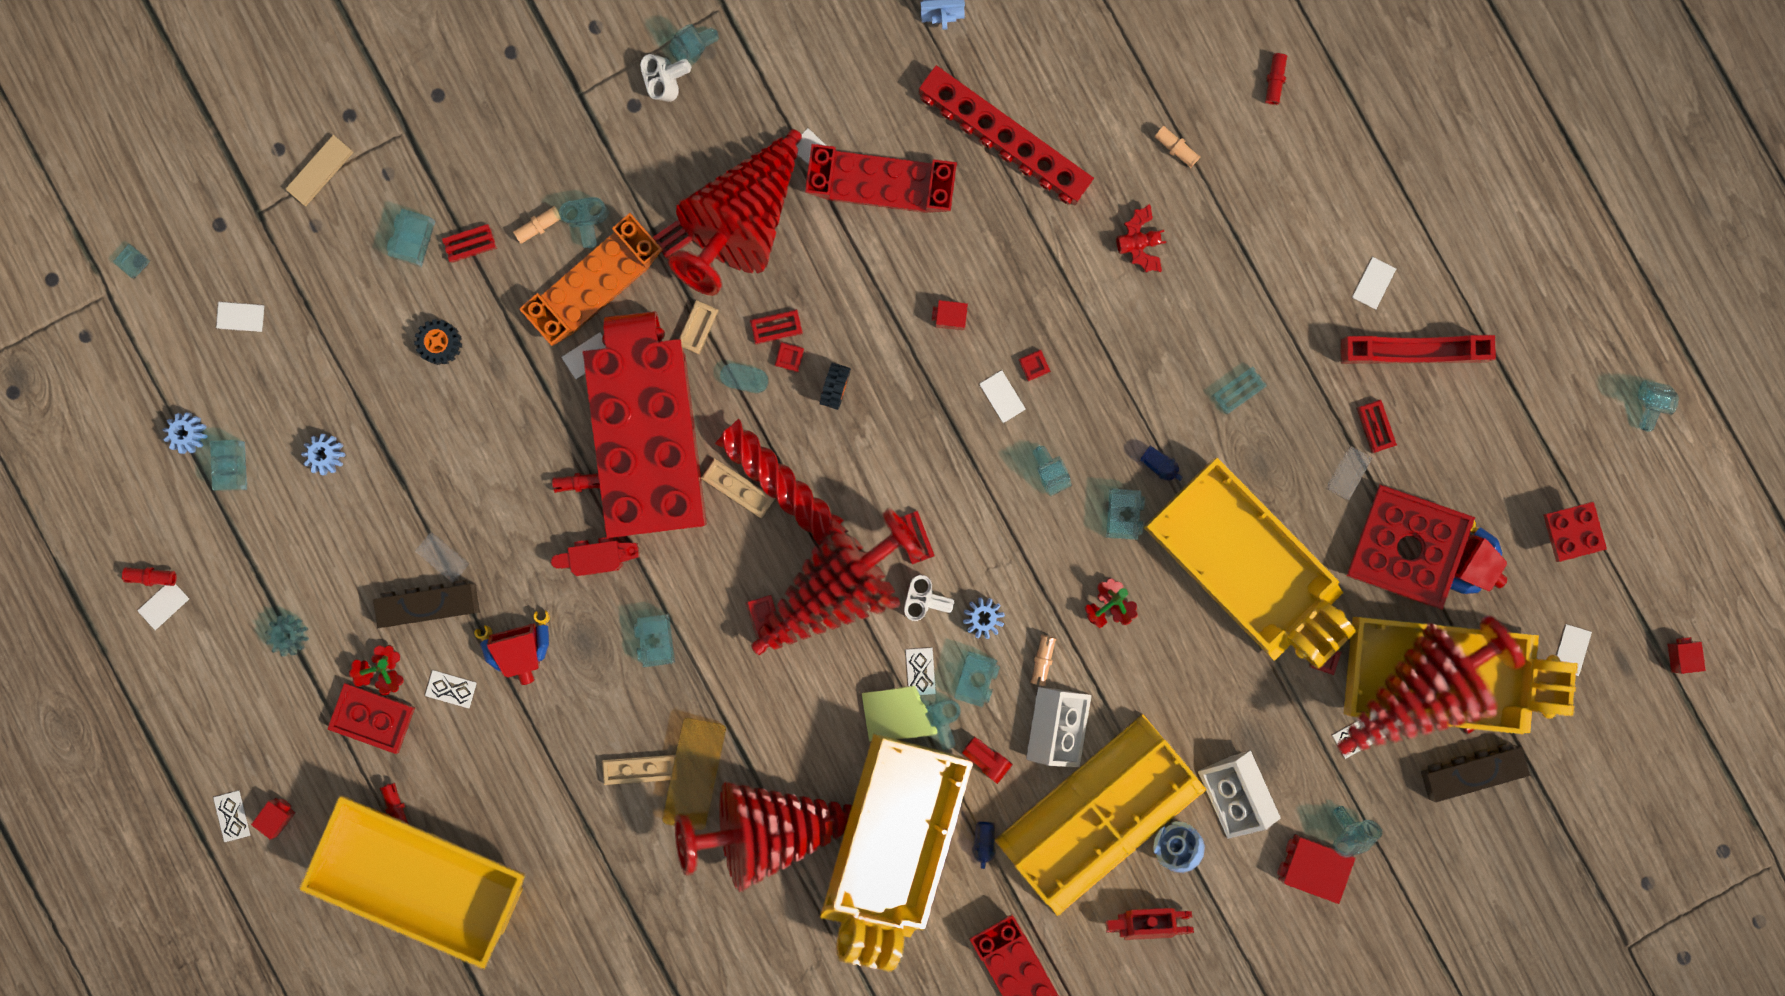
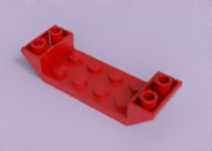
M811 144L805 193L837 202L923 213L950 212L957 162L933 159L932 163L840 152L836 151L834 146Z
M1013 914L969 938L1002 996H1059Z

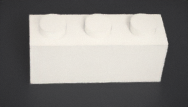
M1038 687L1026 760L1048 766L1080 767L1091 695Z
M1251 751L1230 756L1198 771L1228 839L1266 830L1281 818Z

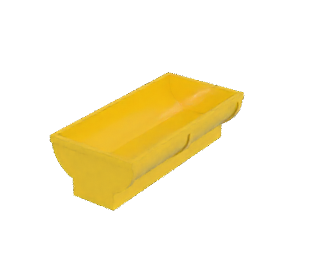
M1142 714L996 837L994 841L1058 916L1207 789Z
M340 796L299 890L485 969L500 936L506 930L521 895L525 873L511 869L439 838L437 835L425 832L360 804L349 797Z

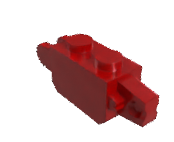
M613 537L599 538V543L589 544V540L574 542V547L568 548V553L554 555L550 563L556 569L571 568V572L576 576L618 571L623 566V562L640 557L638 543L613 541Z
M1173 908L1129 910L1124 914H1118V920H1107L1105 922L1106 933L1119 932L1120 938H1124V940L1173 938L1175 935L1194 933V927H1177L1176 919L1186 920L1192 918V911H1175Z

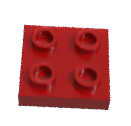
M1594 502L1543 514L1556 562L1607 550Z

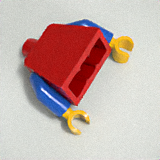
M1474 520L1470 531L1474 535L1469 534L1450 588L1461 594L1479 593L1482 589L1489 592L1494 586L1502 588L1507 583V577L1502 574L1507 566V561L1502 557L1503 553L1498 539L1480 527L1478 529Z
M545 610L546 617L544 620H538V612L534 613V619L538 623L537 627L533 623L492 634L491 627L484 625L486 630L484 636L481 635L480 629H475L474 635L482 640L480 646L485 661L497 671H501L505 677L518 675L521 685L532 683L535 680L532 671L539 668L540 661L545 658L549 646L548 626H546V623L550 620L549 613Z

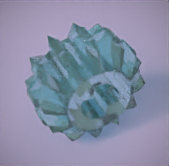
M288 615L286 619L284 616H278L277 622L271 621L269 623L273 630L265 632L266 635L271 636V639L267 640L266 644H274L271 650L273 653L280 651V655L283 657L287 656L288 653L293 656L297 654V649L303 650L305 648L301 641H308L309 637L303 636V632H306L308 627L300 628L303 620H294L293 615ZM284 632L290 634V639L284 638Z

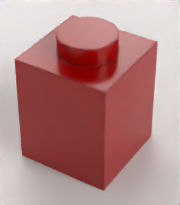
M939 300L938 307L933 306L931 321H936V328L964 331L968 303Z
M1692 637L1676 638V643L1667 644L1671 673L1686 674L1706 671L1702 642L1692 641Z
M275 798L267 802L251 826L271 840L280 835L296 812L291 809V804L286 800Z

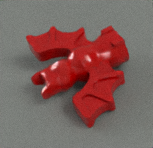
M1148 204L1143 209L1133 210L1132 219L1124 223L1128 233L1127 235L1116 237V246L1119 254L1130 252L1132 254L1130 263L1140 265L1145 273L1148 271L1159 273L1162 272L1160 258L1147 255L1143 251L1147 246L1155 247L1166 243V241L1161 240L1160 234L1164 230L1149 231L1145 234L1140 232L1141 227L1153 218L1151 205Z

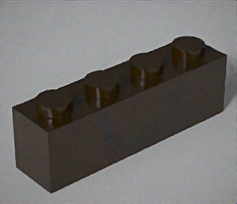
M468 580L453 582V587L444 588V584L430 585L428 591L420 592L419 587L404 589L405 594L396 595L395 591L380 593L381 598L373 599L377 628L480 613L476 584H468Z
M1511 742L1498 745V749L1489 752V749H1483L1474 752L1475 756L1473 757L1458 756L1452 758L1451 763L1442 765L1441 762L1428 765L1427 770L1421 771L1428 799L1433 802H1440L1530 776L1523 748L1513 745Z

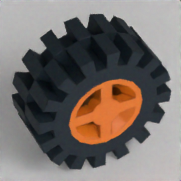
M434 319L432 322H425L424 327L420 326L418 328L420 332L415 334L417 341H414V345L417 346L418 349L416 351L421 355V358L436 365L449 364L448 361L453 362L456 355L459 356V348H462V343H460L462 337L453 325L443 320Z
M831 363L823 386L820 405L836 410L840 408L851 368Z

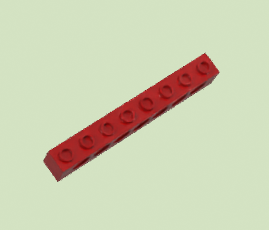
M937 65L920 86L919 95L922 102L930 107L932 105L936 106L941 110L940 114L949 121L954 119L960 124L959 127L969 135L975 134L980 138L979 142L988 149L993 147L1000 152L999 156L1008 163L1012 161L1017 164L1019 171L1028 177L1032 175L1038 179V184L1047 191L1052 189L1059 194L1058 198L1063 203L1076 206L1093 182L1094 177ZM942 91H948L951 93L952 98L945 101L939 97V94ZM962 105H968L972 112L964 115L960 113L958 108ZM981 119H987L991 122V127L983 129L979 126L978 122ZM1007 133L1011 140L1003 143L998 139V135ZM1026 147L1030 150L1031 154L1028 157H1022L1019 155L1018 149ZM1046 161L1049 163L1050 169L1042 171L1038 168L1037 163ZM1066 175L1070 183L1068 185H1061L1057 177Z

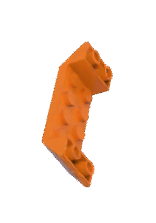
M631 213L626 215L612 228L613 234L544 294L540 295L537 293L519 308L551 346L578 331L648 270L661 253L662 248Z

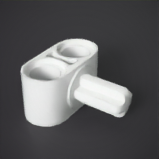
M652 54L644 56L640 64L649 96L652 99L672 102L676 99L679 92L676 79L690 73L692 68L687 59L671 64L667 58Z
M918 575L910 583L904 612L908 619L918 621L925 616L928 608L951 613L954 600L932 594L931 580L924 575ZM918 579H924L928 583V589L924 593H918L914 589V583ZM912 603H919L922 606V612L917 617H913L908 613V607Z

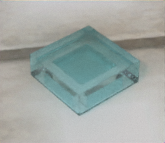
M128 244L113 261L133 279L150 262L146 256L131 244Z

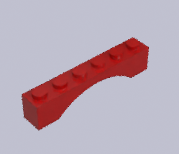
M1495 335L1435 338L1347 336L1341 339V364L1487 363L1496 360Z

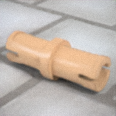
M1165 126L1155 135V138L1170 150L1169 153L1172 156L1175 154L1190 168L1199 160L1200 156L1185 144V140L1176 137Z
M553 206L541 215L531 217V221L513 231V233L522 244L539 233L543 234L545 229L561 220L562 216L557 208Z
M1041 635L1037 656L1035 655L1034 658L1035 665L1030 683L1037 685L1038 677H1041L1039 685L1046 686L1049 666L1052 665L1053 659L1051 658L1057 638L1050 636L1049 643L1046 644L1047 635Z

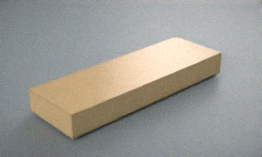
M333 135L288 185L286 190L304 206H307L354 152Z
M715 458L701 477L702 480L761 519L775 500V498L768 496L762 489Z
M676 754L602 760L604 785L678 779Z

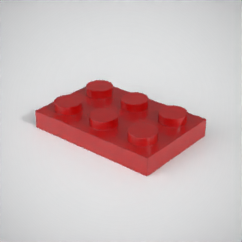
M344 683L327 730L398 754L415 707L350 683Z

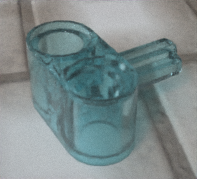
M689 24L675 34L668 49L677 62L687 59L693 65L699 60L706 46L719 40L718 32L716 29L710 28L698 33L694 25Z
M591 197L564 203L559 209V215L568 226L579 227L583 248H593L597 245L594 224L604 222L607 219L608 208L601 199ZM595 205H600L602 207L601 212L596 216L591 215V208ZM572 209H576L578 211L577 217L573 220H568L567 213Z
M1644 380L1641 383L1638 399L1644 406L1645 411L1639 428L1647 432L1653 431L1660 413L1674 414L1678 406L1679 396L1671 385Z
M1045 446L1036 447L1033 455L1040 465L1037 467V470L1048 495L1051 497L1071 487L1069 473L1060 456L1052 459Z
M947 698L926 705L927 711L933 715V721L930 725L937 729L941 748L943 750L953 748L956 743L949 724L960 716L959 704L954 699ZM946 704H953L956 707V713L953 716L948 717L942 713V709Z
M1339 806L1333 810L1334 817L1343 828V831L1333 842V847L1339 855L1351 857L1367 852L1382 836V829L1376 822L1372 820L1354 822L1344 806Z

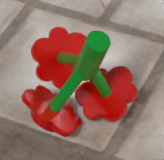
M1108 578L1106 582H1100L1097 586L1099 592L1097 598L1100 601H1104L1106 605L1102 608L1097 607L1094 603L1085 606L1088 620L1098 628H1102L1107 624L1105 611L1110 607L1113 621L1116 623L1120 622L1122 625L1130 624L1132 619L1138 616L1136 611L1137 604L1134 601L1126 602L1124 600L1128 596V591L1123 588L1121 582H1115L1113 578Z
M378 645L375 647L374 655L371 657L372 662L376 663V666L368 667L369 664L366 660H354L351 663L352 669L349 670V676L353 678L355 686H367L370 684V679L374 676V672L378 671L381 674L378 676L379 681L375 683V687L379 689L380 694L387 695L390 692H397L399 686L403 684L404 678L398 675L396 671L388 673L386 669H394L401 656L397 651H394L391 645L386 647Z

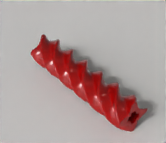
M737 419L727 428L715 444L724 448L726 454L733 462L742 465L744 472L749 478L760 482L763 491L768 496L777 499L784 512L795 516L798 525L803 530L813 534V538L819 546L822 544L819 540L824 533L832 534L828 533L827 530L833 520L840 524L844 521L841 517L831 514L826 502L813 497L810 487L806 483L796 480L791 468L778 463L777 457L771 449L760 446L757 435L749 430H744L740 419Z

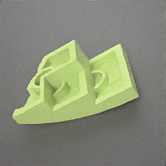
M915 686L862 693L869 741L872 740L873 734L892 739L938 734L936 727H931L925 715L928 711L922 703Z

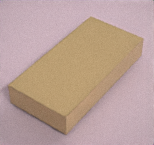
M697 300L695 301L679 337L683 348L698 355L700 354L718 314V309Z

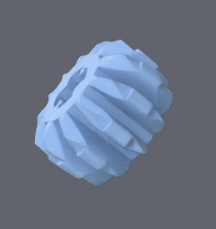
M186 412L184 415L175 414V420H167L170 427L162 430L169 435L163 440L171 442L169 446L171 450L178 449V453L185 454L187 451L189 453L196 452V447H203L200 439H206L208 436L202 434V431L207 427L204 424H200V417H193L192 413ZM184 430L188 431L187 436L183 435Z
M321 434L319 438L316 436L311 437L312 444H304L308 452H302L301 455L308 457L304 465L311 466L312 473H317L318 471L320 475H327L328 471L335 473V465H343L342 461L339 460V457H345V453L339 452L343 444L336 443V437L331 436L328 438L326 434ZM322 450L327 455L325 459H323V456L320 454Z
M980 597L978 598L979 607L972 601L969 603L974 609L973 612L964 610V613L970 615L971 618L964 619L963 623H973L967 631L971 633L977 628L976 638H979L981 632L984 631L985 638L989 639L990 634L988 630L991 629L997 635L999 632L994 625L1003 627L1004 623L996 620L1005 615L1003 612L995 613L1000 608V604L997 603L990 608L992 599L988 598L986 606H984L983 599ZM982 611L984 614L986 612L990 614L988 616L989 623L986 625L984 622H982V625L978 623L980 619L978 614Z

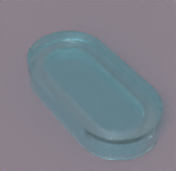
M730 363L724 366L720 373L723 384L737 390L761 393L766 390L769 384L767 374L763 370Z

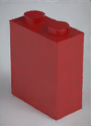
M1295 834L1294 838H1290L1287 843L1286 852L1288 854L1285 862L1282 861L1278 868V880L1285 885L1340 904L1356 858L1346 852Z

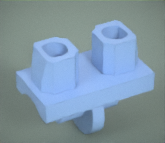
M923 0L921 2V21H932V24L941 23L942 30H947V22H956V19L965 18V1Z

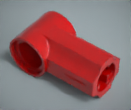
M975 736L962 751V754L979 766L981 771L997 784L1013 766L1004 756L997 751L991 750Z

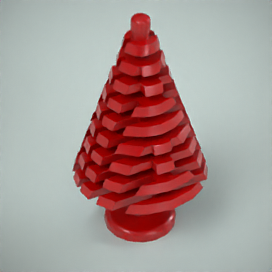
M791 129L785 139L782 137L777 138L771 145L761 149V152L752 154V159L743 160L737 166L726 171L725 174L718 176L714 182H709L702 189L697 190L689 197L681 200L680 204L676 205V214L681 226L691 239L703 249L699 256L679 250L672 253L669 257L668 263L671 270L686 285L704 295H717L721 290L722 281L718 273L710 266L715 259L722 263L726 260L730 267L739 271L742 268L746 273H753L754 269L756 273L764 272L765 267L767 268L773 241L777 233L775 228L779 224L784 205L783 197L784 199L786 198L787 187L795 166L794 160H796L798 154L796 145L802 139L799 131Z
M890 507L883 512V519L892 533L867 553L859 552L864 547L855 537L847 536L846 533L849 531L843 525L833 520L827 530L828 533H833L834 535L830 536L827 533L822 535L819 542L823 543L821 549L818 546L814 547L811 552L813 555L811 557L812 561L806 559L802 565L804 574L799 572L794 578V584L799 586L800 590L792 585L788 587L785 595L789 597L788 602L790 605L784 598L780 599L777 606L781 615H778L775 611L771 613L768 619L773 630L770 626L764 624L760 630L762 637L751 644L753 652L761 655L768 647L774 650L782 648L783 644L779 637L789 645L797 642L795 634H798L803 640L811 638L812 635L809 633L810 628L808 625L814 633L819 635L827 631L826 626L830 629H836L841 627V621L847 625L856 622L854 620L856 619L854 613L860 619L870 617L867 612L869 607L871 608L870 611L875 614L884 612L885 606L890 609L899 607V598L891 595L895 590L890 582L881 581L886 576L880 567L875 565L901 545L917 559L925 555L924 548L900 516Z
M1489 615L1485 616L1480 622V629L1487 644L1469 656L1466 653L1465 655L1463 654L1459 645L1450 636L1447 637L1444 630L1438 626L1436 627L1435 624L1428 623L1422 632L1423 636H1418L1414 641V649H1408L1404 654V662L1400 661L1395 666V675L1390 673L1385 679L1386 688L1380 686L1375 692L1377 701L1370 699L1366 707L1371 719L1366 713L1361 712L1357 719L1361 729L1359 730L1351 724L1347 730L1349 737L1343 738L1336 744L1338 751L1342 755H1347L1355 747H1358L1361 751L1369 749L1370 746L1367 739L1376 746L1385 744V739L1382 734L1391 742L1401 740L1398 735L1399 732L1406 738L1417 737V731L1425 735L1432 733L1433 727L1440 731L1449 728V724L1455 727L1463 725L1465 721L1475 722L1479 721L1481 717H1494L1497 715L1496 703L1477 668L1495 656L1509 668H1521L1525 664V660L1519 646L1506 628Z
M724 782L719 798L721 831L695 835L690 818L685 814L676 815L674 832L680 868L684 875L693 874L697 866V850L723 846L732 883L739 892L748 889L751 883L757 884L765 876L769 877L777 873L778 868L783 870L788 867L792 859L794 862L803 859L806 852L807 854H812L817 851L818 846H826L831 842V835L835 840L842 837L845 833L852 805H843L842 811L838 802L831 801L827 806L824 800L814 799L813 804L810 797L799 796L798 800L794 794L785 793V796H783L782 793L770 790V792H767L766 789L755 787V789H752L750 786H737L731 782Z

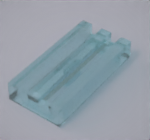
M1251 367L1212 396L1227 415L1267 387V385L1261 380L1260 375L1256 373L1255 368ZM1248 375L1253 377L1223 400L1221 399L1220 395ZM1255 382L1258 384V387L1253 389L1251 392L1246 394L1244 397L1239 399L1230 407L1226 406L1227 402L1232 400L1234 397L1239 395L1241 392L1246 390Z

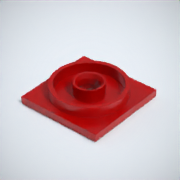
M1379 484L1346 577L1443 610L1475 517ZM1413 537L1420 542L1421 554L1419 557L1407 560L1399 555L1397 545L1402 538Z

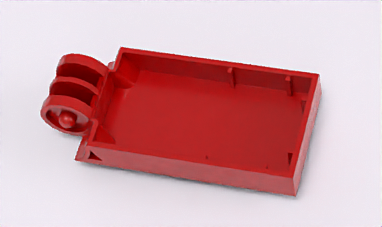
M656 311L604 317L602 343L606 348L583 351L607 538L707 525L686 355L683 351L681 339L662 341L665 337V332L660 327Z

